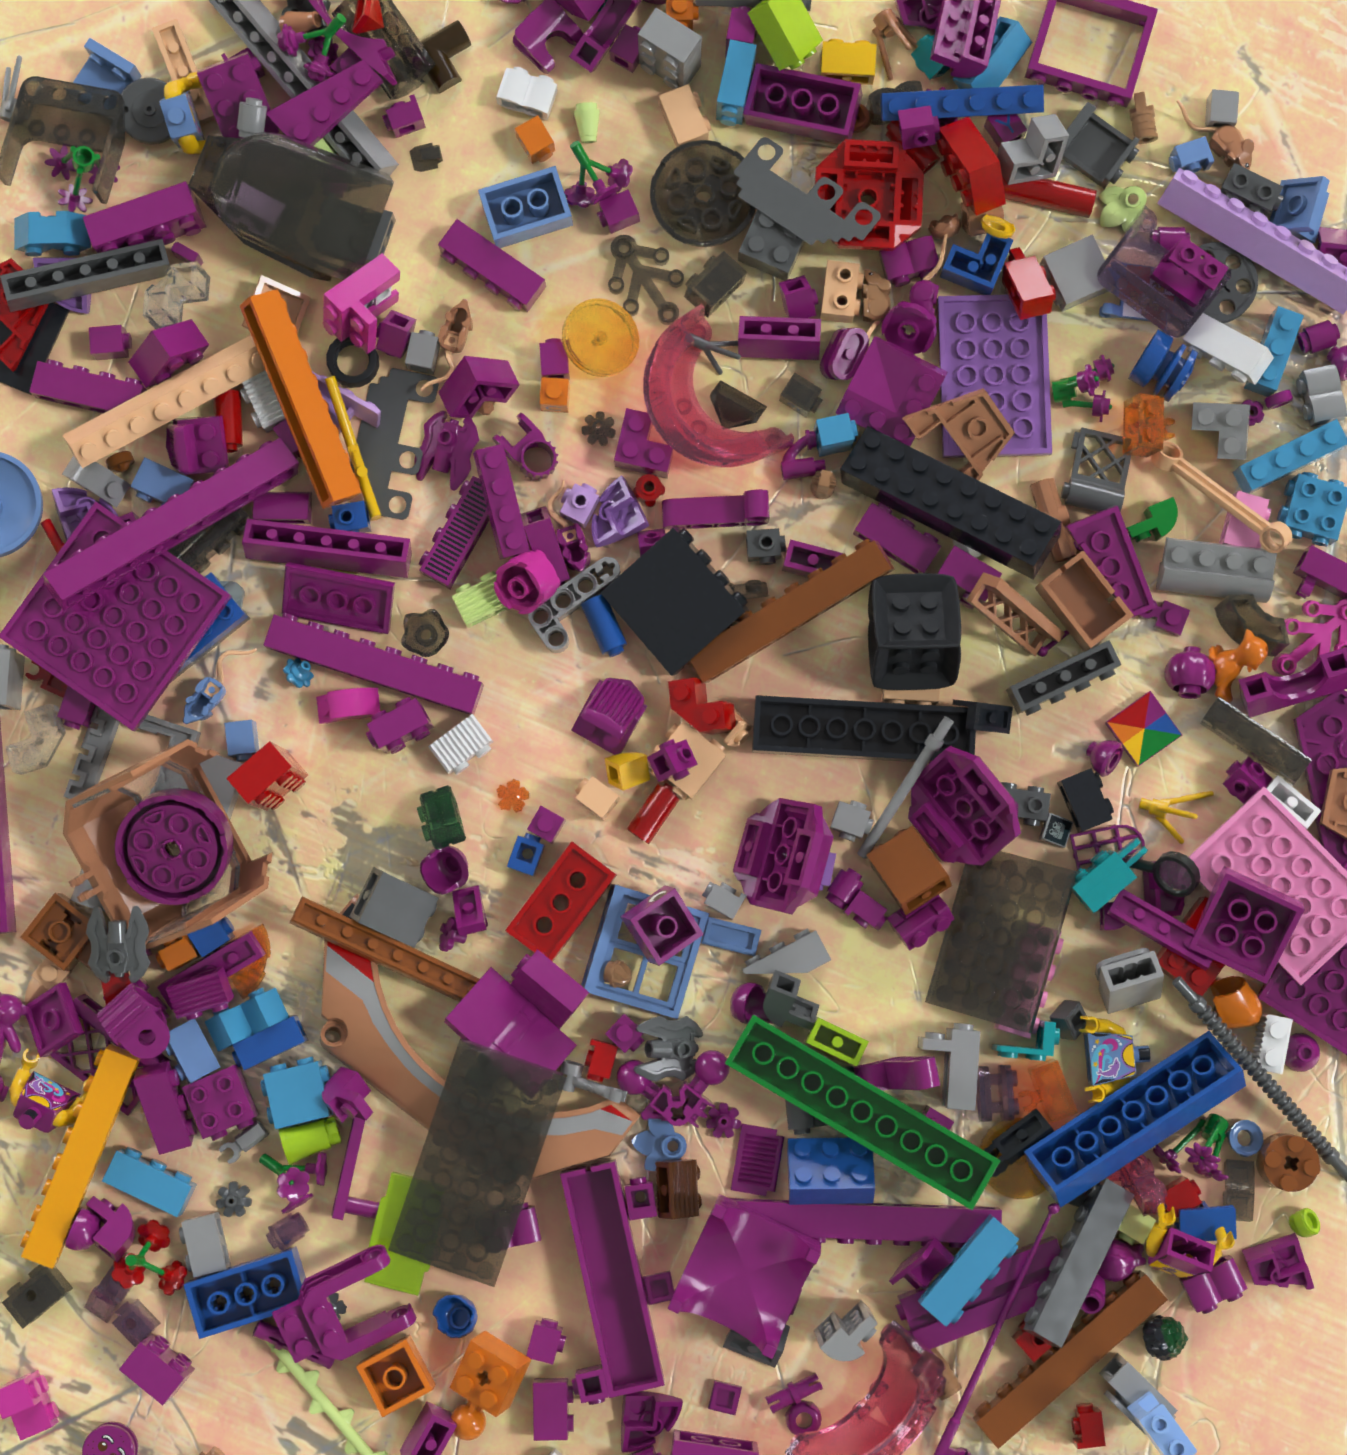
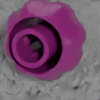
M1185 647L1183 652L1171 657L1165 667L1167 685L1173 691H1176L1181 698H1200L1201 694L1208 692L1214 685L1215 665L1207 655L1200 652L1201 649L1199 647Z

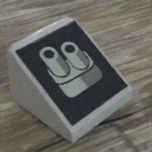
M1049 812L1048 821L1043 824L1039 840L1065 848L1074 822Z

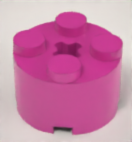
M541 550L515 555L497 569V577L494 582V590L500 602L509 610L511 608L518 610L519 614H529L549 600L560 586V579L553 565Z

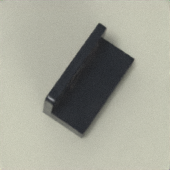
M953 699L952 705L968 707L965 729L1010 734L1013 707Z

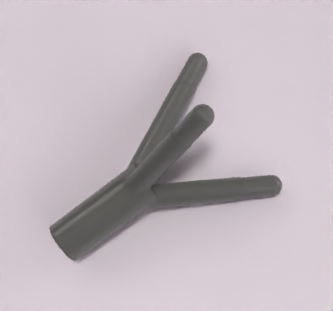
M687 332L684 338V342L704 351L719 375L723 371L711 351L737 360L741 358L740 354L720 348L738 346L737 340L707 341L690 332Z

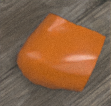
M1230 976L1213 981L1210 985L1215 1004L1213 1011H1216V1017L1222 1018L1221 1023H1226L1227 1028H1243L1254 1026L1260 1022L1262 1004L1257 994L1243 977Z

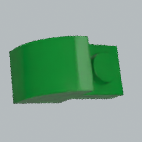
M1174 497L1148 507L1143 512L1146 520L1127 527L1130 539H1135L1136 543L1150 538V532H1152L1155 540L1158 541L1168 534L1174 527L1178 517V508Z

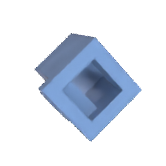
M1206 136L1175 146L1169 157V165L1172 172H1177L1179 168L1193 173L1198 172L1202 168L1206 171L1214 163Z

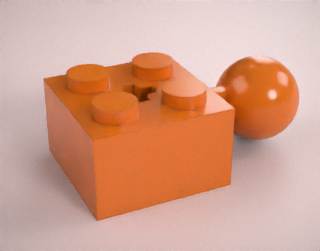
M483 1331L470 1340L449 1387L468 1399V1403L458 1406L451 1415L452 1420L457 1424L453 1432L454 1435L466 1441L474 1440L483 1433L486 1426V1417L483 1410L497 1417L511 1406L532 1360L487 1331Z

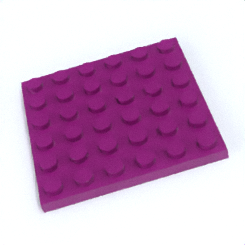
M95 501L48 568L55 563L61 564L70 559L71 555L79 549L89 548L100 537L104 535L110 536L117 532L126 522ZM166 551L65 611L62 610L46 588L44 576L42 575L1 631L0 638L135 732L232 596Z

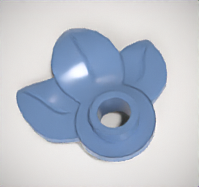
M649 1118V1130L637 1134L631 1140L637 1151L647 1156L644 1168L649 1171H656V1161L680 1159L685 1154L687 1148L685 1138L674 1131L672 1124L668 1121H661V1119ZM670 1141L678 1143L676 1151L668 1149L667 1145Z

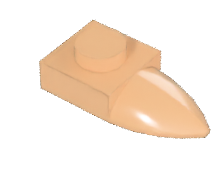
M45 958L31 975L32 979L28 984L25 994V1005L58 983H63L73 971H63L48 958Z

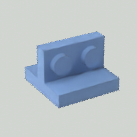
M1324 176L1281 180L1280 185L1283 186L1280 195L1284 198L1277 211L1272 210L1269 221L1277 226L1287 228L1292 235L1300 240H1307L1314 244L1329 197L1327 189L1330 180Z

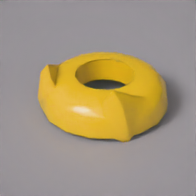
M986 214L981 220V226L984 231L996 238L1007 239L1012 237L1015 232L1014 224L1000 217Z

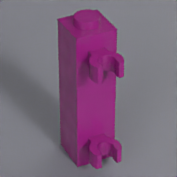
M1313 545L1306 548L1293 571V574L1303 578L1295 594L1306 599L1312 593L1314 586L1317 585L1342 599L1347 598V563Z

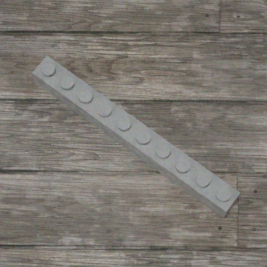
M209 0L291 99L321 83L308 77V70L303 66L312 61L300 47H298L296 57L289 55L288 52H282L277 38L278 33L281 32L279 22L260 0ZM353 110L324 136L366 187L385 183L399 165Z

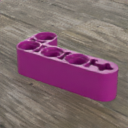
M748 490L743 495L662 500L663 529L671 530L673 527L699 529L760 526L768 524L770 519L768 490Z
M934 1056L894 1057L853 1067L855 1075L882 1091L889 1089L923 1090L941 1085Z

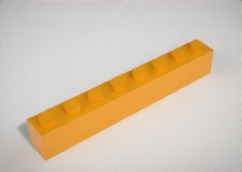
M109 1044L105 1050L100 1049L94 1062V1065L98 1066L95 1075H90L86 1081L83 1091L88 1093L84 1102L79 1101L73 1117L77 1118L74 1127H68L62 1143H65L66 1147L63 1154L58 1153L54 1160L52 1169L56 1170L52 1180L47 1179L41 1195H44L45 1199L42 1206L37 1204L32 1214L31 1221L35 1223L32 1231L27 1230L20 1246L24 1250L21 1257L51 1269L58 1263L69 1231L76 1219L141 1059L133 1056L129 1051Z

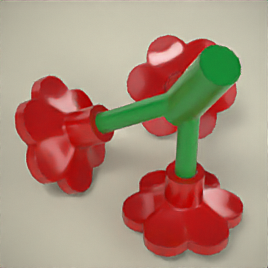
M149 1220L147 1224L142 1223L137 1229L140 1235L138 1241L143 1248L138 1255L128 1253L125 1257H121L118 1262L114 1261V1270L111 1273V1277L115 1282H120L122 1288L129 1289L133 1285H140L144 1281L143 1272L148 1269L158 1274V1277L161 1278L159 1288L164 1291L165 1295L171 1296L175 1290L178 1291L183 1287L187 1268L182 1266V1262L178 1260L164 1268H158L146 1262L144 1256L149 1249L153 1252H158L161 1248H167L171 1242L168 1237L170 1234L169 1228L165 1225H160L157 1220Z

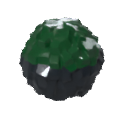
M1157 1315L1146 1322L1142 1328L1143 1339L1148 1353L1161 1361L1176 1358L1188 1341V1336L1181 1322L1176 1321L1173 1317Z

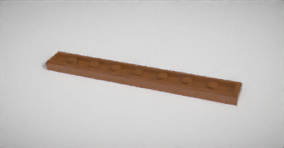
M303 896L300 898L289 922L298 928L458 1002L480 980L471 974Z

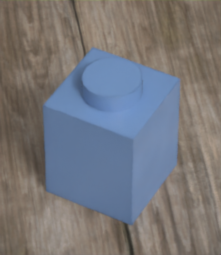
M251 719L224 723L228 756L236 757V761L241 762L247 761L259 751L256 721Z

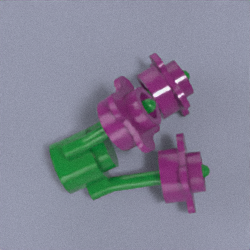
M1102 354L1099 359L1093 361L1094 369L1091 368L1090 364L1085 365V370L1078 372L1077 375L1052 382L1055 403L1062 402L1063 408L1072 406L1092 408V416L1100 417V422H1103V415H1109V410L1112 409L1111 399L1105 398L1106 390H1103L1102 395H1095L1094 391L1099 386L1100 381L1107 380L1109 382L1111 380L1115 366L1111 363L1110 358L1105 360ZM1076 387L1079 388L1081 393L1088 392L1089 396H1094L1093 402L1072 400V398L1077 397Z

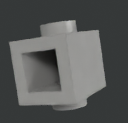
M851 800L850 804L839 801L830 829L840 832L839 837L855 842L856 838L861 839L864 834L869 835L874 820L869 818L871 811L866 810L867 805Z

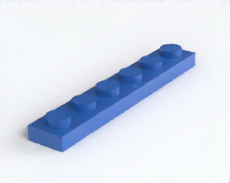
M1044 84L881 93V121L899 120V110L931 106L932 115L938 116V118L1044 112Z

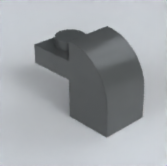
M775 970L763 1002L766 1016L779 1027H782L783 1023L788 1021L811 1031L815 1024L819 1004L797 996L801 983L800 979Z

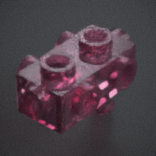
M1140 1155L1107 1177L1111 1181H1121V1186L1124 1189L1128 1188L1131 1193L1135 1194L1133 1199L1143 1217L1149 1214H1158L1157 1208L1161 1203H1164L1166 1210V1188L1163 1182L1155 1177L1153 1164L1145 1155Z

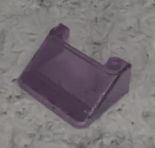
M1144 205L1100 266L1097 278L1104 288L1171 337H1182L1190 330L1229 281L1231 269L1227 270L1214 291L1208 289L1194 308L1149 278L1161 258L1169 250L1150 237L1156 229L1157 216Z

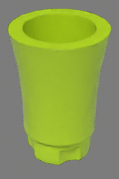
M335 1117L326 1120L322 1118L305 1124L279 1128L281 1143L289 1165L320 1151L332 1148V1145L342 1143Z

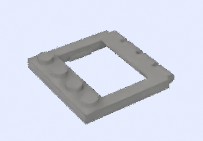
M95 706L90 722L98 724V728L96 730L88 727L81 748L89 750L88 755L78 754L72 774L80 776L79 781L69 779L63 796L65 798L71 799L98 784L120 722L98 706ZM147 715L138 727L154 734L160 733L171 737L168 748L187 739L198 743L201 735L199 731ZM162 764L151 794L163 789L178 788L182 773Z

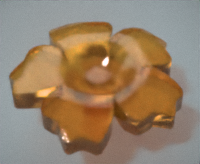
M513 779L507 782V787L499 785V788L496 789L498 798L502 799L498 803L501 810L506 809L509 811L512 807L516 813L522 811L525 806L522 800L530 798V792L525 787L520 788L519 780Z

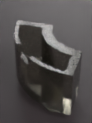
M1253 594L1228 595L1214 608L1222 628L1239 645L1243 641L1246 629H1249L1253 632L1254 636L1263 639L1267 643V656H1277L1290 644L1284 618L1273 617L1264 612L1257 604Z

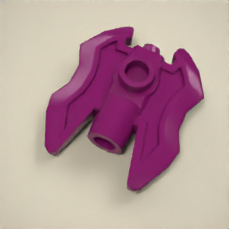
M443 410L434 414L424 424L425 436L420 447L423 456L416 479L422 481L431 466L433 470L446 474L450 470V489L455 491L467 478L471 470L470 457L473 448L479 441L477 427L470 417H466L463 420L464 425L462 427L459 425L458 420L451 419L450 422H445L448 415Z

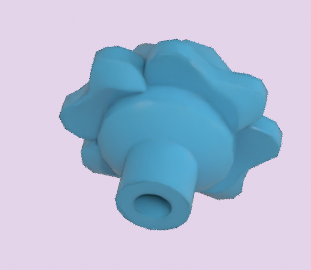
M299 658L295 660L288 659L286 667L283 668L286 680L298 688L310 686V680L314 677L313 673L310 672V663L301 661Z

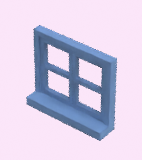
M611 884L581 986L590 994L678 1019L702 936L682 949L680 957L674 955L664 962L677 966L667 1002L639 994L648 960L638 944L618 939V934L623 921L620 916L625 913L627 904L637 905L650 895ZM687 906L704 933L709 913ZM614 948L643 956L633 991L619 987L614 988L604 983V970L607 963L611 961Z

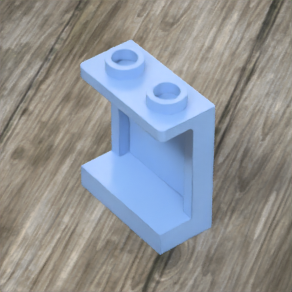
M1150 1391L1127 1407L1160 1455H1194L1197 1453L1196 1448L1162 1403L1159 1404Z

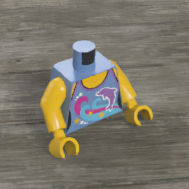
M197 72L167 83L164 87V98L160 100V106L171 140L177 147L190 155L210 153L212 156H217L227 151L228 149L222 148L219 143L224 140L223 136H218L210 141L204 138L189 91L190 89L203 88Z
M1081 1016L1080 1019L1086 1020L1085 1029H1079V1031L1084 1036L1088 1084L1092 1085L1086 1087L1085 1091H1092L1093 1098L1088 1100V1103L1102 1102L1105 1097L1128 1084L1131 1076L1136 1075L1135 1063L1150 1062V1049L1148 1045L1134 1046L1133 1037L1126 1035L1123 1027L1108 1019Z

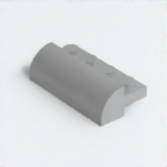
M1166 537L1163 559L1159 565L1156 590L1267 603L1274 587L1273 574L1277 553H1270L1260 548Z
M860 1300L842 1319L833 1311L814 1330L820 1349L827 1356L838 1361H853L865 1354L860 1341L867 1342L876 1333L877 1330L874 1327L878 1323L870 1308Z

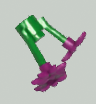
M66 145L62 146L60 153L54 148H50L49 151L53 158L47 159L44 162L48 166H55L51 173L52 177H56L61 172L64 179L69 180V170L76 172L74 185H69V192L63 189L58 190V193L64 197L58 200V204L68 205V211L73 212L76 206L80 211L86 212L85 204L93 202V199L85 197L87 189H80L83 173L93 174L89 179V184H94L99 180L102 189L106 188L107 179L114 183L118 182L117 177L113 173L120 170V166L110 165L112 159L110 155L102 163L100 155L94 154L93 150L86 146H79L77 148L72 146L69 153Z
M1210 1113L1206 1120L1200 1119L1196 1127L1173 1150L1169 1149L1164 1152L1159 1145H1156L1153 1148V1153L1159 1157L1160 1163H1166L1169 1171L1181 1173L1182 1171L1178 1167L1180 1164L1175 1160L1178 1157L1177 1154L1202 1131L1201 1136L1207 1142L1202 1147L1195 1142L1193 1145L1194 1149L1185 1147V1152L1190 1155L1187 1161L1190 1163L1198 1162V1165L1193 1164L1194 1171L1197 1174H1205L1206 1178L1212 1177L1217 1181L1227 1180L1229 1177L1221 1174L1222 1171L1217 1170L1218 1164L1216 1163L1221 1161L1218 1156L1222 1143L1226 1138L1225 1132L1229 1127V1123L1222 1116ZM1213 1143H1216V1144H1215V1147H1214V1150H1213V1154L1211 1155V1153H1212V1148H1211V1146H1212Z

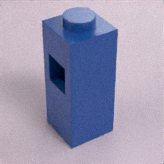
M296 1015L233 1044L235 1051L232 1052V1056L238 1067L242 1066L244 1070H247L309 1040Z

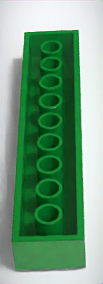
M755 1015L751 1017L725 1062L726 1065L971 1210L974 1209L1001 1161Z

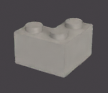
M1056 114L1032 117L1025 139L1001 142L997 158L1000 161L1002 176L1008 185L1057 176L1069 134Z
M1193 402L1191 430L1219 431L1217 459L1246 460L1250 404Z

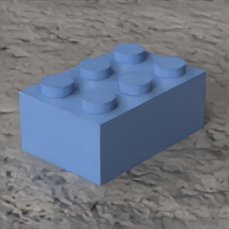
M556 166L478 190L494 243L499 248L573 226L572 215Z

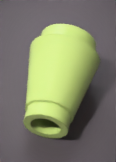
M583 102L576 104V110L573 112L581 143L597 142L600 115L597 103Z

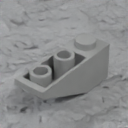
M807 928L794 935L796 941L785 945L784 941L769 948L771 954L761 959L758 954L744 961L746 967L742 971L744 974H774L775 970L783 973H808L831 961V958L817 931L815 930L810 933Z

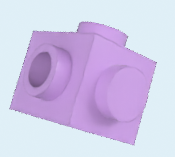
M575 483L572 489L567 488L561 499V503H563L560 510L561 517L574 524L578 523L580 527L585 529L600 500L599 495L596 494L597 490L585 483L582 486Z

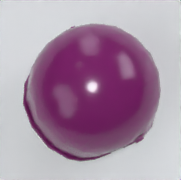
M439 845L421 861L420 873L426 885L433 892L443 895L466 884L469 877L468 861L464 853L458 848Z

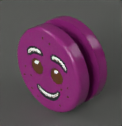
M107 1422L98 1426L87 1436L82 1447V1455H138V1440L135 1433L127 1425L120 1422Z

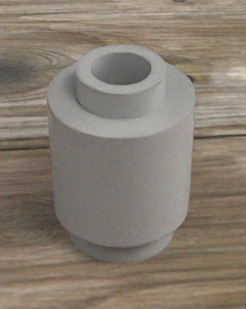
M246 97V102H240L237 120L238 136L260 140L261 134L264 133L267 106L262 105L263 100Z

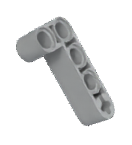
M601 558L559 587L549 600L528 614L531 626L551 652H564L569 645L568 634L560 621L580 608L583 602L599 595L621 575L620 565L615 558ZM607 565L608 568L614 567L613 575L604 574L600 577L602 584L598 585L593 573L596 572L597 577L604 573V566ZM583 580H589L593 583V589L590 592L583 593L578 589L579 583ZM562 595H566L571 599L570 605L566 608H559L556 605V600ZM539 611L548 613V620L543 624H538L534 621V615ZM554 633H560L564 636V641L559 646H553L549 643V638Z

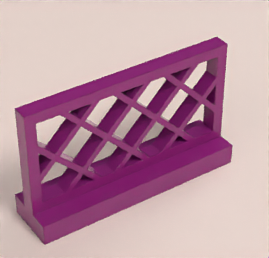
M86 994L76 997L73 1003L78 1016L83 1020L84 1033L82 1035L85 1034L87 1050L74 1051L72 1040L67 1044L68 1052L60 1053L55 1051L50 1055L83 1082L89 1077L87 1073H91L92 1076L96 1073L94 1053L99 1052L100 1049L105 1050L111 1042L115 1044L104 1030L96 1015L103 1007ZM91 1034H102L105 1037L106 1047L93 1049ZM161 1053L154 1058H141L137 1067H147L168 1060L170 1063L171 1060ZM88 1054L90 1069L81 1070L76 1065L75 1055ZM134 1076L129 1088H132L133 1100L129 1106L123 1102L120 1111L127 1116L132 1113L140 1102L133 1082Z

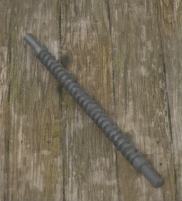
M1181 976L1174 979L1172 984L1189 1002L1188 1007L1191 1011L1197 1013V1017L1202 1019L1203 1024H1208L1207 1029L1213 1030L1212 1034L1218 1036L1217 1040L1222 1042L1223 1047H1228V1053H1233L1232 1057L1237 1059V1063L1242 1065L1243 1070H1248L1247 1074L1252 1076V1080L1257 1082L1258 1087H1263L1262 1091L1267 1093V1097L1272 1099L1273 1104H1277V1108L1282 1110V1114L1287 1116V1120L1292 1121V1125L1297 1127V1131L1302 1132V1137L1307 1138L1314 1148L1317 1149V1153L1321 1155L1322 1160L1328 1165L1331 1164L1347 1182V1165L1340 1159L1338 1150L1335 1147H1331L1332 1144L1327 1141L1325 1136H1321L1322 1132L1317 1130L1316 1125H1311L1312 1121L1307 1119V1115L1302 1113L1301 1108H1297V1104L1292 1102V1098L1287 1096V1092L1282 1091V1087L1277 1085V1081L1271 1080L1272 1075L1267 1074V1070L1262 1068V1064L1256 1063L1257 1058L1252 1057L1251 1051H1247V1047L1242 1045L1241 1040H1236L1237 1035L1232 1034V1030L1227 1028L1226 1023H1221L1222 1018L1216 1017V1011H1211L1212 1007L1207 1005V1001L1201 995L1197 996Z

